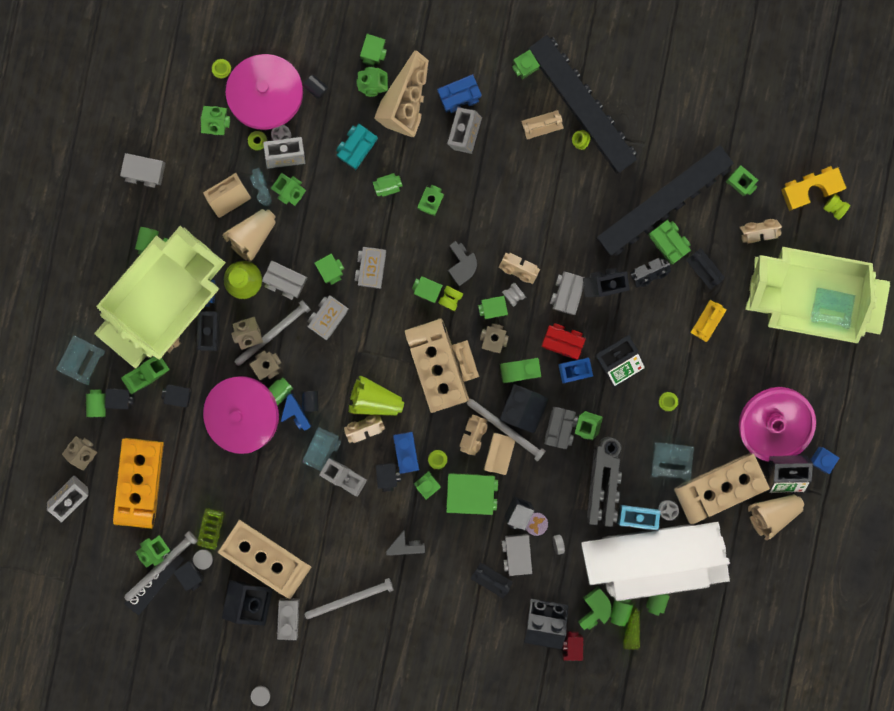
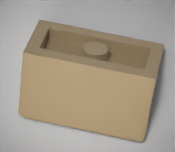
M236 173L203 192L208 203L219 218L251 199Z
M493 433L484 470L506 475L515 440L509 436Z

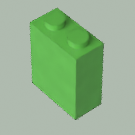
M448 473L446 512L493 515V510H497V499H494V491H498V480H495L494 475Z

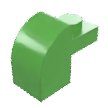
M153 357L135 370L124 375L121 379L130 393L133 394L159 379L169 371V368L162 357L160 360Z
M538 358L500 364L502 383L541 377Z
M597 586L584 597V600L592 608L591 612L578 621L584 630L593 628L598 623L596 620L599 618L605 624L611 615L610 601L599 586Z

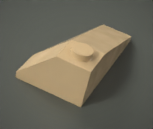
M418 51L412 53L381 100L374 118L386 128L410 137L415 136L421 121L419 109L420 102H423L424 96H421L422 86L426 83L429 61Z

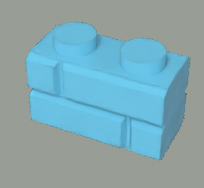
M620 505L618 524L620 526L658 530L659 510Z

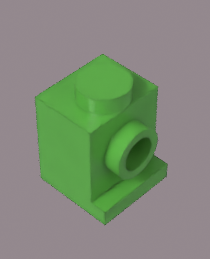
M739 166L726 180V183L745 196L746 194L751 195L757 188L755 184L758 180L744 167ZM741 179L745 181V186L739 184Z
M433 185L430 188L426 187L417 209L435 216L444 196L441 193L442 189ZM429 196L435 197V201L433 203H430L428 201Z
M429 471L414 483L425 499H428L441 488V485Z

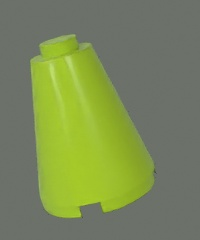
M237 261L227 268L224 274V285L232 296L239 299H247L254 296L260 290L262 275L253 263Z
M359 376L360 380H356L350 400L353 401V406L349 405V413L396 416L398 412H402L404 407L402 397L363 376Z

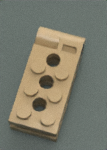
M442 318L405 330L430 412L433 413L469 401L463 378L461 379L462 375ZM431 346L437 350L435 357H431L428 353V349ZM436 365H440L443 368L441 375H437L434 372ZM442 383L448 385V393L441 392L440 385Z
M748 453L681 484L674 491L689 523L694 524L770 488L755 455ZM745 474L746 481L740 484L739 476ZM724 482H728L729 489L723 492L721 486ZM711 490V498L705 500V491Z
M240 519L218 551L220 555L288 599L292 598L311 569L310 565ZM243 541H247L251 546L246 552L241 551L239 548L240 543ZM258 552L266 554L267 557L264 562H258L255 559ZM276 562L281 563L283 566L282 570L278 573L273 572L271 569L272 565Z

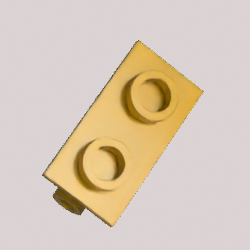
M710 300L690 333L707 342L725 314L726 309L721 304Z

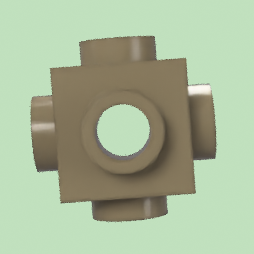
M255 317L233 324L234 332L231 334L235 344L239 343L241 350L263 343L261 331Z
M492 324L491 327L487 326L486 330H482L480 340L483 341L481 349L501 353L502 346L506 347L509 337L505 335L506 331L502 330L503 326ZM493 334L498 337L496 342L491 340Z
M263 351L255 356L257 360L250 363L259 380H263L266 377L271 379L278 375L279 372L277 370L281 368L279 364L282 362L276 353L272 354L271 352L266 353ZM267 361L270 363L268 369L264 366Z
M75 436L62 455L70 464L84 471L97 452L92 447L94 444L86 438L82 440Z

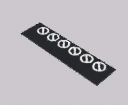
M178 555L133 599L126 601L124 604L139 616L183 562L184 558Z

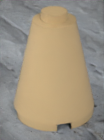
M262 209L226 231L223 237L226 242L231 241V248L239 256L251 262L275 225L274 219L276 217L270 210L267 209L265 211Z
M789 495L755 503L748 507V512L752 511L753 515L750 517V520L760 536L765 535L764 539L769 540L803 512L804 502L799 496Z

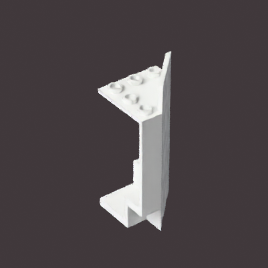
M718 522L700 525H680L660 528L658 530L602 537L603 539L581 542L590 585L606 583L607 592L616 601L710 587L709 584L730 581L727 566L730 562L726 558V548L723 537L720 534Z

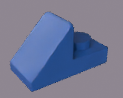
M590 358L558 364L562 383L593 376Z
M293 394L288 395L281 422L295 415L294 422L299 429L303 428L305 431L312 427Z

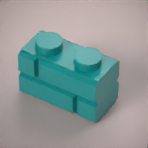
M360 124L357 127L352 126L347 134L349 138L346 143L342 141L336 149L338 152L337 157L355 170H357L378 139L376 135Z

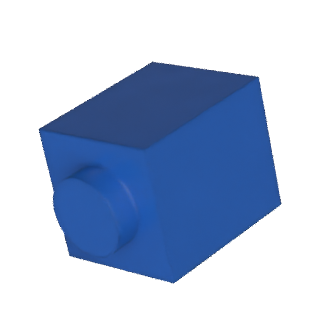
M818 447L811 458L813 466L827 474L831 473L839 460L838 456L823 447Z

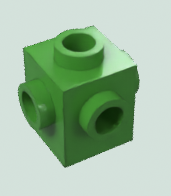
M374 67L365 68V71L358 72V90L369 97L377 96V93L387 92V72Z
M204 106L201 115V133L224 135L226 128L230 126V116H227V108Z
M283 173L280 174L271 187L274 192L279 194L277 198L286 205L290 202L294 206H296L306 191L300 186L302 184L301 181L294 176L290 179Z
M159 535L152 541L148 538L140 544L142 548L137 550L136 554L147 568L152 563L156 566L164 561L163 556L170 552V550Z

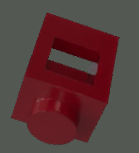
M567 632L566 640L563 643V651H566V654H562L563 660L583 661V636L579 635V632Z

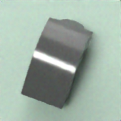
M455 241L449 247L460 262L450 268L448 272L457 285L461 286L474 275L477 260L474 253L467 257L465 255L468 252L462 243L458 245Z

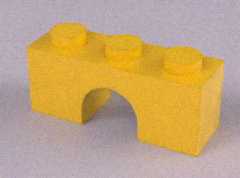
M832 166L822 169V174L817 176L814 173L804 176V181L797 183L796 180L785 183L786 187L781 189L789 211L811 203L808 197V191L811 186L819 187L824 197L845 190L846 186L839 168L832 169Z

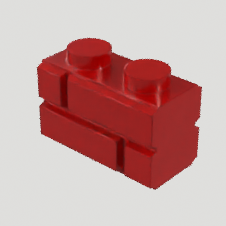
M556 323L553 326L549 325L541 347L578 360L586 339L582 337L583 333L572 330L571 333L564 331L565 327Z

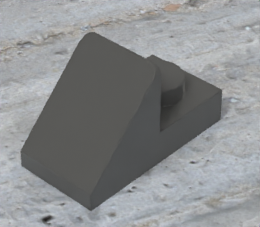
M403 530L387 549L386 555L425 553V543L421 544L420 540L409 541V544L406 545L405 530Z

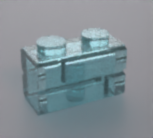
M318 427L302 462L322 471L328 459H332L330 458L332 452H337L341 441L338 440L340 436Z

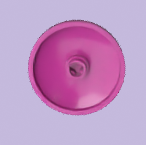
M270 54L255 55L242 61L231 72L226 85V99L233 115L244 125L260 130L273 129L284 125L297 113L303 99V86L297 70L285 59Z
M238 376L218 383L210 391L204 404L203 417L207 432L217 445L229 452L244 454L262 448L271 440L278 426L279 411L273 394L264 384L250 377Z
M785 387L769 388L756 394L747 402L739 419V434L742 442L750 453L765 461H769V456H797L809 445L816 429V417L811 404L799 392Z

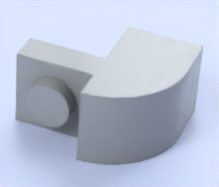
M328 459L320 473L321 477L357 497L367 479L358 475L350 468L332 459Z

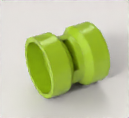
M835 193L827 201L823 209L834 213V217L840 220L849 209L850 204L842 202Z
M446 286L445 294L438 303L455 311L457 302L462 298L463 293Z

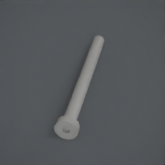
M303 300L300 301L298 308L262 337L263 343L247 349L235 360V363L238 366L243 364L305 311L308 313L311 310Z
M469 399L467 402L469 407L535 456L534 459L539 461L545 453L543 448L539 450L476 401Z
M188 531L185 534L186 538L164 558V561L156 565L124 598L127 601L133 599L191 543L195 544L198 541L196 537Z
M387 578L385 583L307 611L305 617L306 619H311L385 590L389 592L394 591L390 578Z

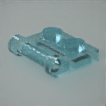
M260 168L252 170L253 175L250 178L255 189L258 188L259 191L257 200L263 206H269L272 199L263 172Z
M817 288L811 321H822L841 325L843 328L849 329L856 295ZM820 308L845 313L844 318L821 314L819 312Z
M73 335L56 370L88 385L90 382L89 378L100 356L104 355L105 350ZM91 350L94 353L83 375H80L78 371L88 351Z
M655 442L652 477H658L659 475L684 478L685 481H690L694 447ZM659 463L685 465V471L659 468Z

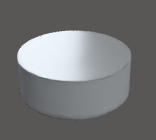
M553 536L556 554H563L565 547L562 536Z
M199 550L193 557L194 565L199 569H207L213 562L212 554L208 550Z
M264 686L254 688L251 693L252 702L257 706L266 705L270 700L268 688Z

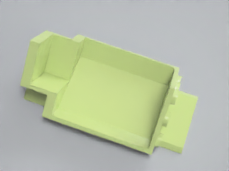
M179 226L167 242L156 236L96 306L102 312L100 316L105 319L104 323L95 332L96 336L134 368H137L146 356L150 358L154 356L160 360L219 290L211 279L226 262L181 226Z
M782 247L779 258L762 255L755 257L754 274L751 277L749 287L750 296L745 310L768 314V327L859 343L861 336H864L865 332L881 333L890 281L875 279L876 272L873 271V263Z

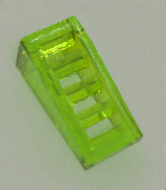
M205 508L197 542L198 546L216 550L225 512ZM208 516L217 517L218 521L210 520ZM207 523L214 524V525H217V527H216V528L208 527V526H206V524H207ZM205 530L215 532V536L205 534L204 532ZM203 537L213 539L214 541L213 543H209L202 540Z
M633 608L623 642L624 649L640 648V611L637 608Z

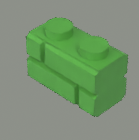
M666 220L650 232L648 236L670 265H672L691 251L689 248L691 244L686 237L683 236L681 238L677 233L679 228L673 221L669 222Z

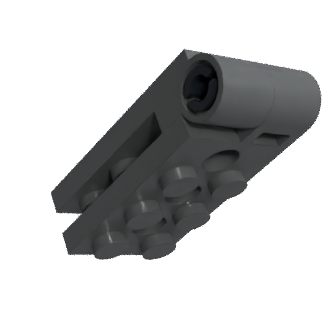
M604 437L598 445H594L586 521L589 524L597 525L598 520L601 521L602 518L601 523L605 526L613 527V522L617 521L615 503L619 502L620 492L617 490V484L621 483L622 472L619 471L620 459L618 458L621 445L616 439L611 437ZM603 467H607L605 494L604 490L601 489ZM604 499L602 513V509L599 508L600 501H603Z

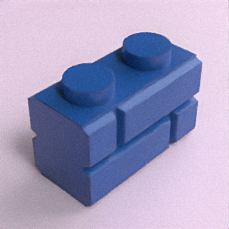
M473 74L437 89L445 111H450L451 114L455 113L458 107L461 108V106L467 103L469 106L477 104L479 98L482 97Z
M413 432L393 435L400 474L418 471L419 466Z

